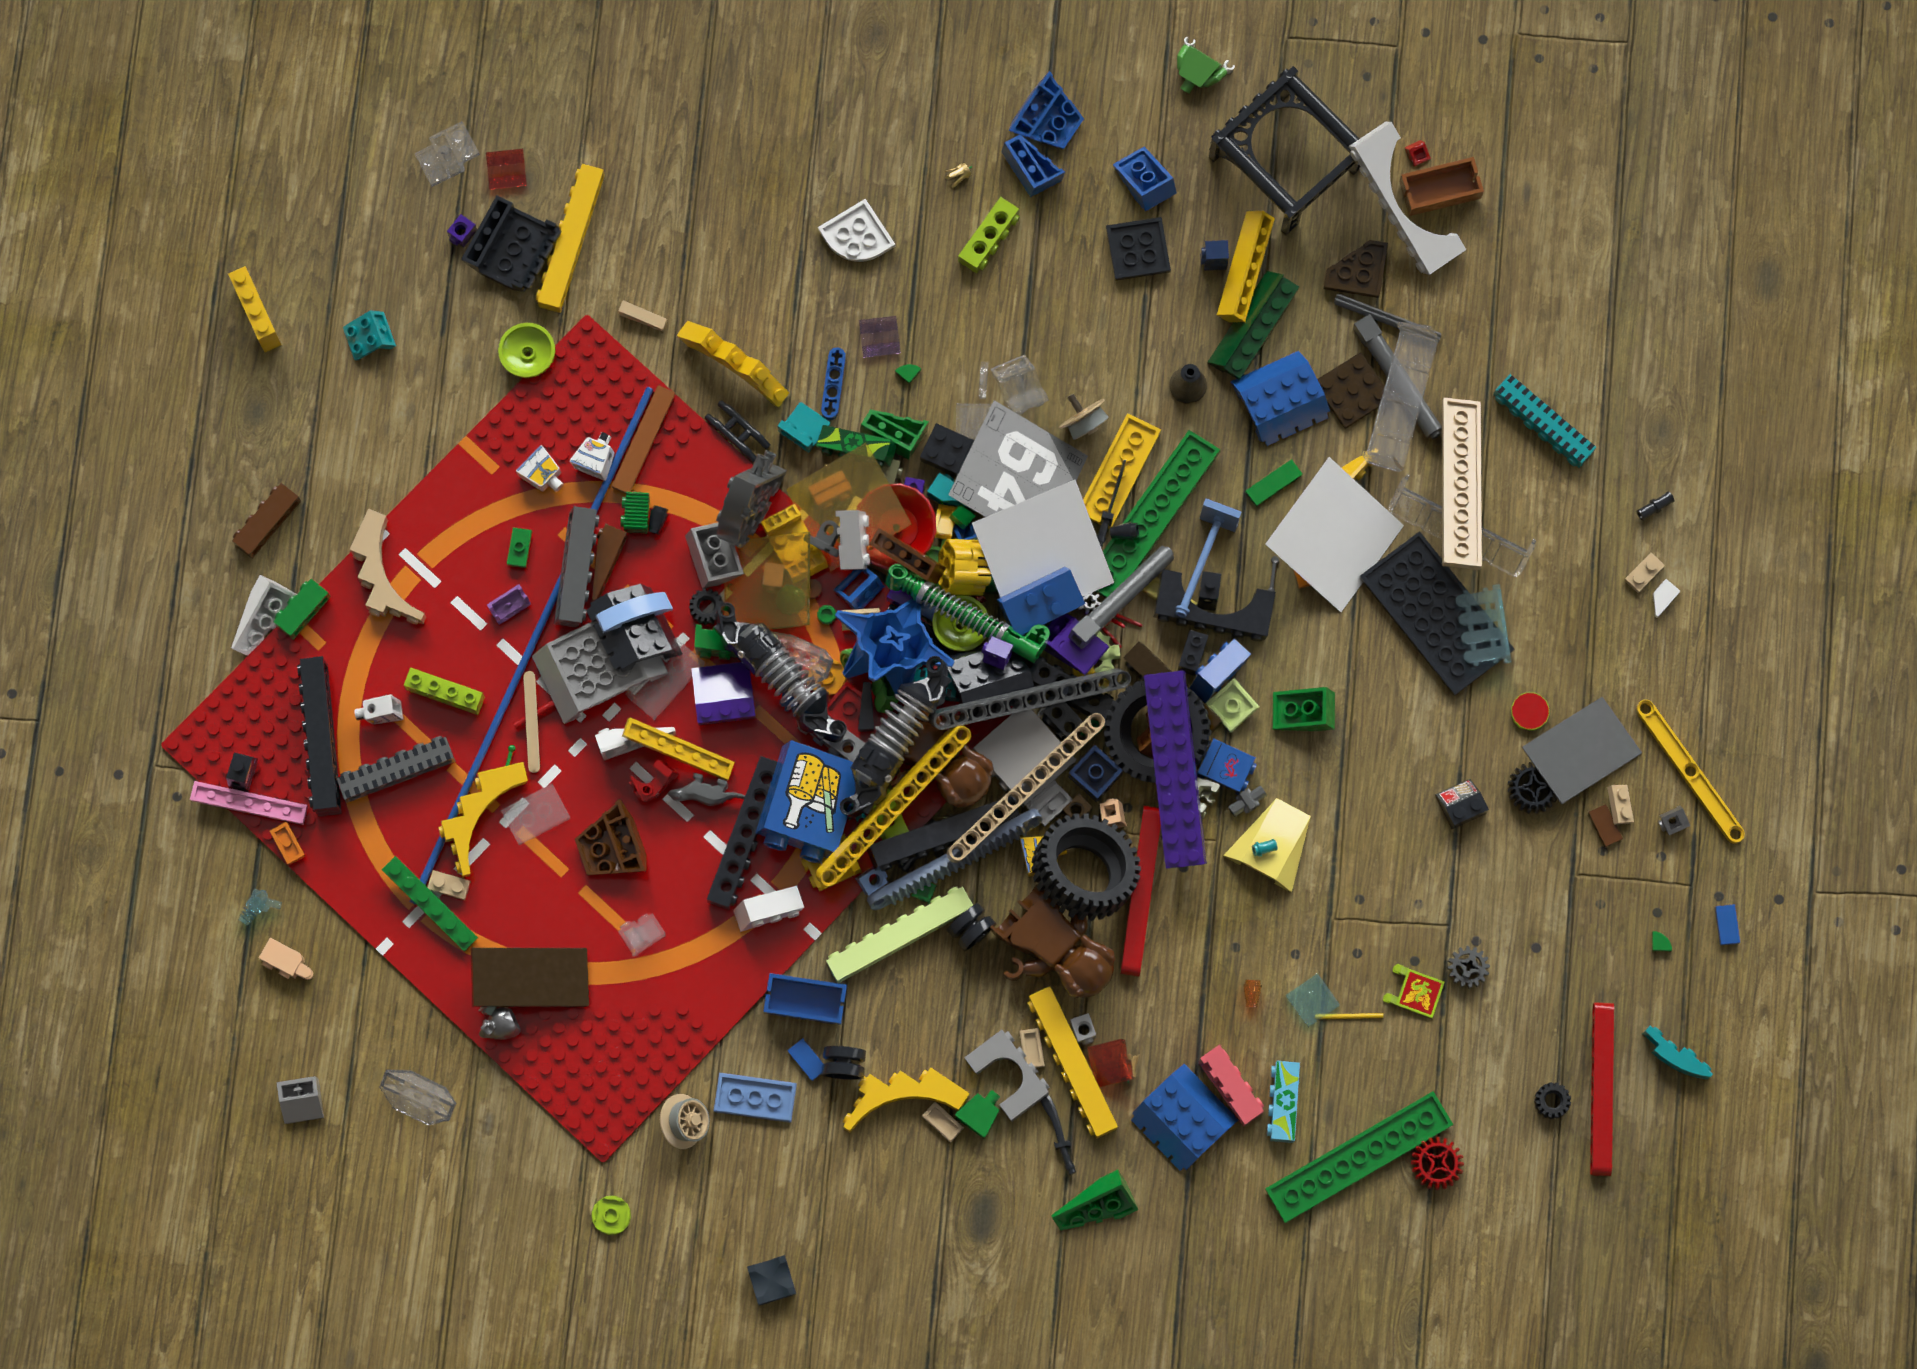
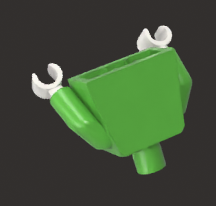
M1188 37L1184 39V45L1177 55L1179 75L1185 78L1180 87L1182 90L1190 94L1194 85L1200 88L1210 87L1222 80L1227 74L1232 73L1235 66L1233 65L1232 68H1228L1226 65L1229 63V60H1226L1222 66L1216 60L1194 48L1195 40L1189 44L1187 43Z

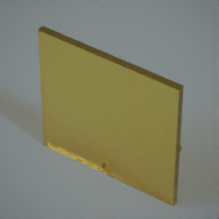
M867 443L857 447L834 462L825 464L822 469L786 489L793 504L799 510L809 533L813 537L817 535L825 521H834L840 527V517H836L835 511L860 510L866 512V515L869 516V527H866V535H869L870 540L869 544L878 528L891 535H895L912 525ZM829 526L827 528V535H831L834 532V527ZM840 535L834 545V548L838 550L840 545ZM871 545L867 546V550L874 548ZM821 550L830 571L840 567L839 556L836 558Z
M810 533L765 536L749 539V542L742 548L735 546L744 574L724 583V602H729L734 606L736 621L750 624L764 623L769 630L810 625ZM724 611V616H729V613Z

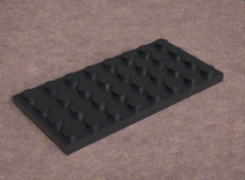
M1420 531L1359 577L1454 696L1515 650L1448 566H1442V558Z

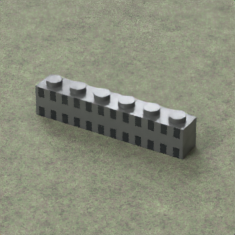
M438 736L433 738L428 744L420 743L413 746V749L407 752L406 750L396 752L395 756L391 758L383 757L378 759L377 763L372 765L364 764L358 768L359 770L354 772H343L340 774L341 777L337 778L343 797L348 803L456 761L447 738Z

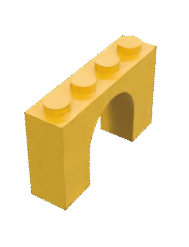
M246 266L228 273L264 352L281 346L279 337Z

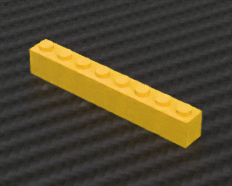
M582 164L581 168L576 171L575 180L577 181L575 186H572L570 189L569 197L571 199L564 208V214L566 215L564 221L561 220L559 223V229L562 232L556 243L553 242L554 252L553 255L548 257L547 266L549 267L547 272L543 273L541 280L543 286L536 295L540 308L558 313L562 311L605 177L603 169Z
M1049 986L1030 995V1001L1027 1002L1028 1007L1038 1017L1036 1023L1040 1031L1044 1030L1046 1034L1044 1040L1048 1048L1052 1047L1055 1052L1052 1055L1057 1066L1061 1065L1063 1069L1061 1075L1065 1083L1069 1082L1072 1088L1069 1091L1073 1100H1078L1080 1104L1078 1110L1081 1117H1086L1089 1123L1086 1127L1090 1135H1094L1097 1139L1118 1129L1117 1123L1051 987Z

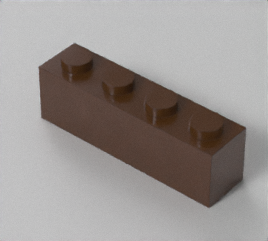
M282 483L279 486H275L271 490L269 498L259 504L258 511L247 518L246 525L235 532L233 535L234 539L232 540L234 545L253 559L301 502L299 496Z

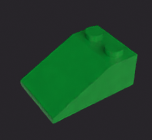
M1328 687L1273 692L1272 729L1289 731L1335 730V692Z

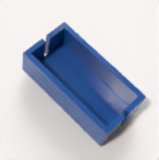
M769 973L767 992L771 993V996L766 994L763 1012L764 1014L841 1025L844 1006H840V1004L845 1003L847 985Z

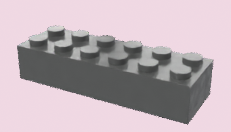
M574 506L569 512L554 620L555 625L577 628L585 621L586 609L583 608L589 597V591L586 590V586L591 581L592 572L589 571V567L593 564L594 553H591V549L596 543L597 534H594V530L599 522V515H596L597 510Z

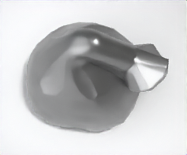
M499 1007L493 1011L491 1016L489 1015L488 1020L483 1021L479 1036L482 1038L508 1039L517 1036L521 1029L513 1011L508 1007Z

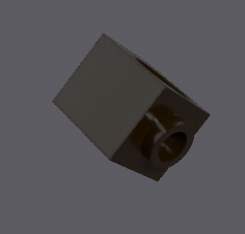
M1078 794L1062 809L1064 814L1062 817L1064 818L1069 815L1071 819L1073 814L1070 810L1078 807L1081 810V814H1079L1081 818L1083 814L1091 813L1093 807Z

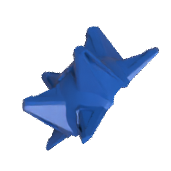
M913 598L896 610H886L868 615L838 610L835 614V617L856 635L857 640L842 672L847 679L868 672L869 680L874 682L886 675L894 693L899 694L900 685L913 682L916 670L922 665H926L930 657H940L947 663L948 667H953L955 663L952 658L933 644L925 625L920 622L921 604L914 601ZM938 662L934 666H941V663Z

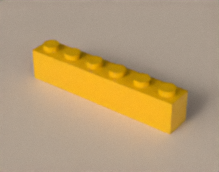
M1246 211L1217 312V316L1227 322L1246 321L1275 220L1274 217L1265 211Z

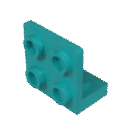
M370 310L343 326L354 360H360L378 348L392 349L396 346L384 312Z
M800 402L785 422L781 420L778 424V432L809 453L818 441L822 426H830V421Z

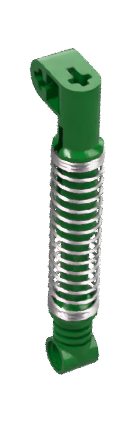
M894 564L889 568L886 585L889 589L893 591L902 590L904 593L906 592L912 596L913 600L919 604L925 601L924 607L930 603V610L936 606L935 613L940 608V615L947 612L945 617L948 618L951 614V621L955 617L958 618L956 624L961 623L962 627L965 625L967 630L972 629V633L976 631L978 636L980 634L983 635V639L987 637L988 641H990L993 636L1013 645L1012 652L1032 663H1035L1046 648L1050 631L1046 626L1034 625L1028 634L1023 636L1014 631L1013 627L1007 623L1004 624L1003 621L999 623L998 618L988 617V613L983 614L982 610L977 611V607L972 608V605H967L966 601L961 603V598L956 599V596H951L950 592L945 594V590L940 591V587H935L934 583L932 584V582L930 583L925 579L918 580L917 577L910 575L903 565Z

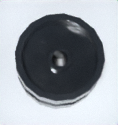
M979 903L967 909L947 929L952 938L961 936L958 945L964 952L984 939L991 931L990 927L992 925L996 926V922L991 916L982 918L985 909Z
M848 1046L824 1047L823 1058L830 1062L822 1065V1076L845 1080L864 1079L865 1068L858 1064L865 1062L866 1050Z

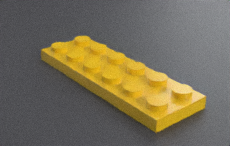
M1127 413L1083 499L1091 521L1100 524L1103 511H1108L1122 463L1126 460L1122 479L1111 511L1114 514L1112 525L1108 529L1113 527L1161 433V429Z

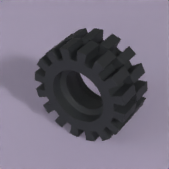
M703 588V591L698 590L696 594L692 595V599L689 602L690 613L698 623H704V625L711 623L712 625L716 621L715 614L718 606L723 603V600L717 591L714 592L710 588L709 590ZM704 600L712 601L714 604L713 611L710 613L701 612L699 609L700 603Z
M1550 1082L1543 1085L1537 1091L1534 1103L1540 1115H1544L1543 1117L1557 1119L1569 1110L1571 1095L1569 1096V1091L1564 1088L1565 1086ZM1550 1093H1554L1560 1098V1104L1556 1108L1548 1107L1545 1102L1546 1096Z

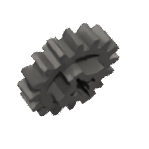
M1466 946L1465 951L1460 947L1458 949L1459 954L1453 952L1452 956L1454 959L1449 958L1448 960L1452 964L1447 967V970H1452L1449 977L1456 978L1453 982L1454 984L1458 981L1461 982V988L1465 984H1467L1468 989L1472 987V984L1478 987V981L1483 983L1485 981L1483 976L1489 975V972L1485 970L1490 968L1489 964H1485L1488 957H1482L1483 951L1477 953V947L1470 950V947ZM1469 955L1467 959H1459L1461 956ZM1476 958L1479 960L1481 966L1477 964L1475 960ZM1468 963L1471 964L1472 969L1470 971L1466 970ZM1456 968L1460 970L1461 976L1457 973ZM1473 974L1479 975L1475 979L1468 980L1469 976Z

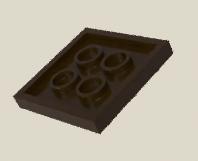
M1361 352L1317 379L1326 396L1329 407L1344 429L1393 398Z

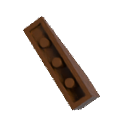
M605 524L604 528H600L597 534L598 544L592 601L601 597L628 538L627 532Z
M881 528L877 529L869 544L923 579L938 584L946 569L942 564Z

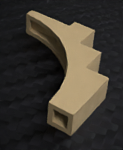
M368 509L350 548L353 558L359 561H364L365 559L358 575L361 585L368 589L373 587L366 607L369 613L376 617L380 615L385 617L389 610V613L393 616H404L410 623L415 625L418 623L424 624L426 620L425 614L405 602L391 587L386 577L382 563V542L388 519L385 515Z

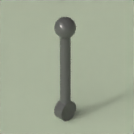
M1273 556L1271 559L1273 565L1268 591L1275 592L1276 564L1279 562L1277 556Z

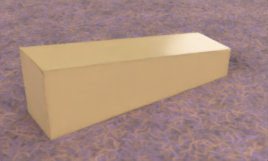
M622 301L618 310L620 316L660 331H664L667 323L666 318L626 301Z

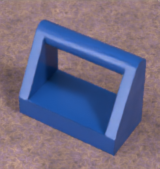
M867 568L865 570H853L834 589V592L855 610L863 609L885 586L879 577ZM862 572L868 576L850 596L842 592Z

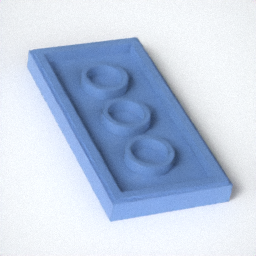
M719 1073L714 1112L791 1123L797 1083Z

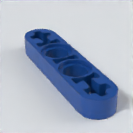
M839 347L831 349L828 355L821 407L822 416L827 420L835 419L839 413L846 360L844 350ZM836 353H839L842 357L838 359V366L834 365L835 358L832 357ZM836 370L840 373V377L832 379L829 376L830 372ZM834 388L838 394L835 397H829L827 391ZM829 402H833L832 410L835 411L831 415H828L827 411H825L829 409Z

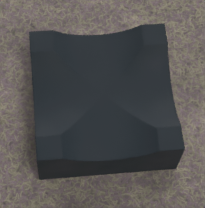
M785 1255L747 1266L759 1306L796 1295Z

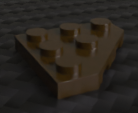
M1369 240L1357 250L1346 255L1341 261L1327 268L1323 289L1379 298L1388 243Z

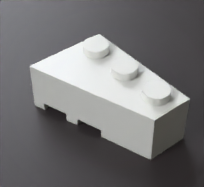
M860 510L835 511L836 517H840V528H837V534H840V568L842 570L867 569V565L870 564V556L867 554V546H869L870 540L869 535H866V527H869V516L866 515V512Z
M797 886L745 899L733 911L740 932L769 922L780 921L787 916L788 918L798 916L804 905Z

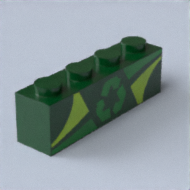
M827 425L822 426L816 444L823 455L832 456L833 454L843 460L851 458L861 464L869 462L880 468L891 466L897 445L891 439Z

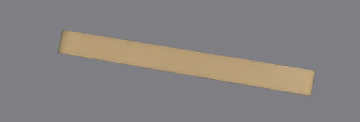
M1094 713L1078 726L947 850L949 861L958 863L963 860L1103 728L1105 724L1104 717L1101 714ZM1091 719H1096L1099 722V727H1093L1090 723ZM1077 732H1083L1086 737L1085 740H1079ZM1063 745H1069L1072 752H1064ZM1049 758H1056L1058 766H1052L1049 763ZM1037 770L1042 771L1044 779H1038L1035 772ZM1023 783L1030 786V792L1022 790L1021 786ZM1009 796H1012L1016 799V805H1010L1008 803ZM995 809H999L1002 811V818L995 817ZM980 823H987L989 831H982ZM966 836H973L975 844H968ZM952 849H959L961 851V857H954L952 854Z

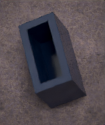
M1228 240L1205 241V245L1201 248L1200 264L1204 265V271L1227 270L1229 261Z

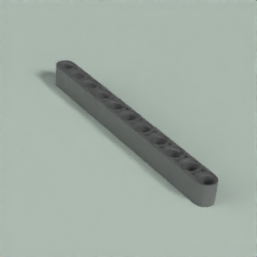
M1118 668L937 709L934 713L929 714L928 722L937 729H949L1125 688L1130 684L1131 677L1128 672ZM1122 674V680L1117 682L1118 675ZM1104 678V684L1100 687L1099 681ZM1086 682V689L1082 691L1081 685ZM1066 686H1068L1069 691L1066 695H1064L1063 690ZM1050 690L1051 695L1046 699L1045 694ZM1032 694V701L1027 703L1028 696ZM1014 698V705L1009 707L1010 700ZM996 703L995 711L991 712L992 704ZM978 707V714L973 716V709ZM960 711V718L955 720V713ZM941 715L942 721L940 724H937L936 719Z

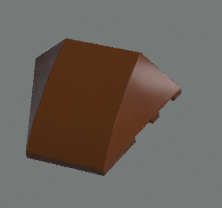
M620 799L608 811H605L594 824H591L575 838L587 875L646 871L647 854L633 817Z

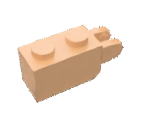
M272 938L269 939L259 956V959L263 961L261 965L270 970L273 967L278 969V974L287 979L290 976L294 979L299 976L303 979L305 978V980L313 978V971L304 965V957L300 953Z

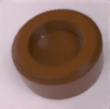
M809 579L803 584L802 589L805 591L808 599H816L821 595L822 587L817 580Z

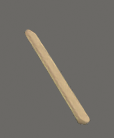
M527 671L524 674L528 768L530 772L536 773L540 769L535 674Z

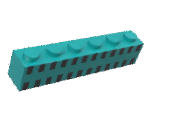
M1511 374L1496 388L1493 394L1495 400L1499 404L1507 406L1513 416L1521 418L1527 428L1530 430L1534 429L1541 440L1544 442L1548 441L1552 445L1553 450L1558 454L1562 453L1572 466L1580 468L1596 449L1594 444Z

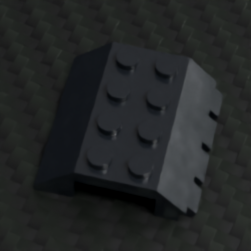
M496 195L461 260L479 274L512 290L525 292L526 289H531L536 280L534 274H539L545 263L543 258L547 259L554 247L551 243H556L562 231L556 223L548 219L543 222L516 209L512 202Z
M642 584L612 591L591 602L590 608L586 611L591 622H596L595 616L598 613L624 601L652 594L653 591L650 587ZM663 613L656 616L651 614L623 623L620 628L603 633L598 622L593 625L600 639L607 637L601 643L607 655L614 653L613 656L609 657L614 670L620 669L621 672L632 670L636 662L661 655L667 660L683 654Z
M984 645L970 651L955 653L953 656L949 655L955 663L953 667H948V677L951 679L960 697L959 704L1034 687L1029 667L1023 657L1012 652L1011 658L1004 670L983 662L984 654L981 652ZM1032 694L1028 696L1027 701L1033 699ZM1014 698L1010 700L1009 707L1014 705ZM996 703L992 704L991 712L995 711ZM978 707L973 709V716L978 714Z

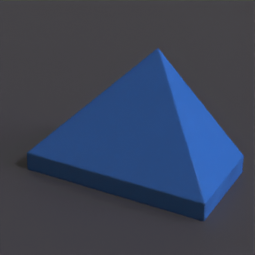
M971 522L964 530L954 523L953 531L956 539L978 540Z

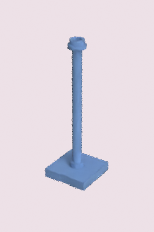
M1205 499L1199 519L1213 525L1182 603L1176 606V615L1185 618L1189 614V603L1219 528L1222 527L1235 532L1241 511Z

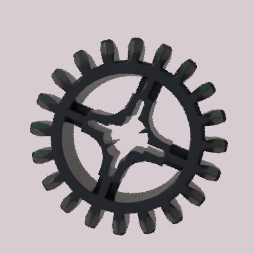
M1529 762L1528 768L1525 764L1521 765V770L1516 768L1514 770L1516 774H1511L1510 778L1512 780L1507 783V785L1511 786L1507 789V792L1513 793L1509 799H1516L1513 805L1521 804L1519 810L1522 811L1526 807L1528 814H1530L1532 809L1535 814H1538L1539 808L1542 812L1546 811V807L1551 808V802H1556L1557 798L1548 784L1537 780L1536 775L1541 776L1536 767H1533V763ZM1529 774L1528 783L1518 786L1519 779ZM1532 784L1537 786L1535 793L1532 789H1529ZM1548 790V796L1538 802L1539 792ZM1521 794L1529 795L1532 802L1524 799Z

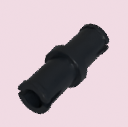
M1667 491L1659 498L1650 500L1649 504L1638 509L1636 513L1644 521L1654 513H1660L1661 509L1675 501L1674 497Z

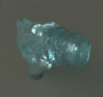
M254 889L251 897L245 903L247 908L243 907L246 912L242 911L244 915L240 914L238 920L248 926L249 923H252L250 919L254 920L252 916L257 917L254 913L267 912L270 907L280 909L282 902L269 899L266 890L259 891Z

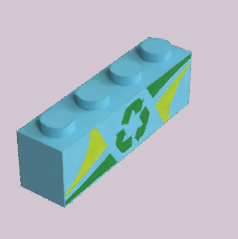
M1276 1061L1275 1066H1271V1077L1274 1078V1085H1270L1269 1097H1273V1103L1268 1108V1116L1272 1117L1271 1124L1267 1125V1136H1270V1141L1294 1143L1300 1063Z

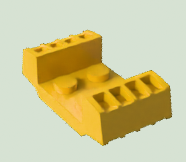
M795 504L760 522L779 559L786 566V571L794 585L828 567L821 550L804 541L807 534L810 535L801 519V514Z

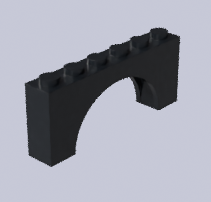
M1163 569L1160 576L1153 617L1157 618L1160 622L1174 621L1179 626H1187L1188 624L1195 626L1199 630H1206L1208 628L1213 629V632L1218 634L1228 632L1232 633L1234 637L1243 638V636L1251 637L1253 641L1261 642L1268 637L1276 592L1257 588L1252 601L1242 610L1231 614L1209 613L1190 601L1188 606L1190 612L1183 618L1175 613L1176 606L1181 605L1185 595L1182 585V573Z

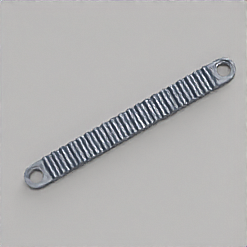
M1037 809L1028 810L994 829L960 862L953 863L949 861L947 854L871 893L867 898V902L872 910H879L891 903L896 905V901L902 902L904 896L909 898L910 893L917 894V889L923 891L925 885L930 887L931 882L936 884L938 878L944 880V875L951 876V872L957 873L959 867L964 869L965 864L972 865V860L978 862L980 856L985 858L986 853L991 855L993 849L999 851V846L1006 847L1007 842L1012 844L1014 838L1016 840L1020 839V835L1025 837L1026 832L1037 827L1043 818ZM975 839L969 841L968 844H975ZM959 849L952 850L954 857H961Z

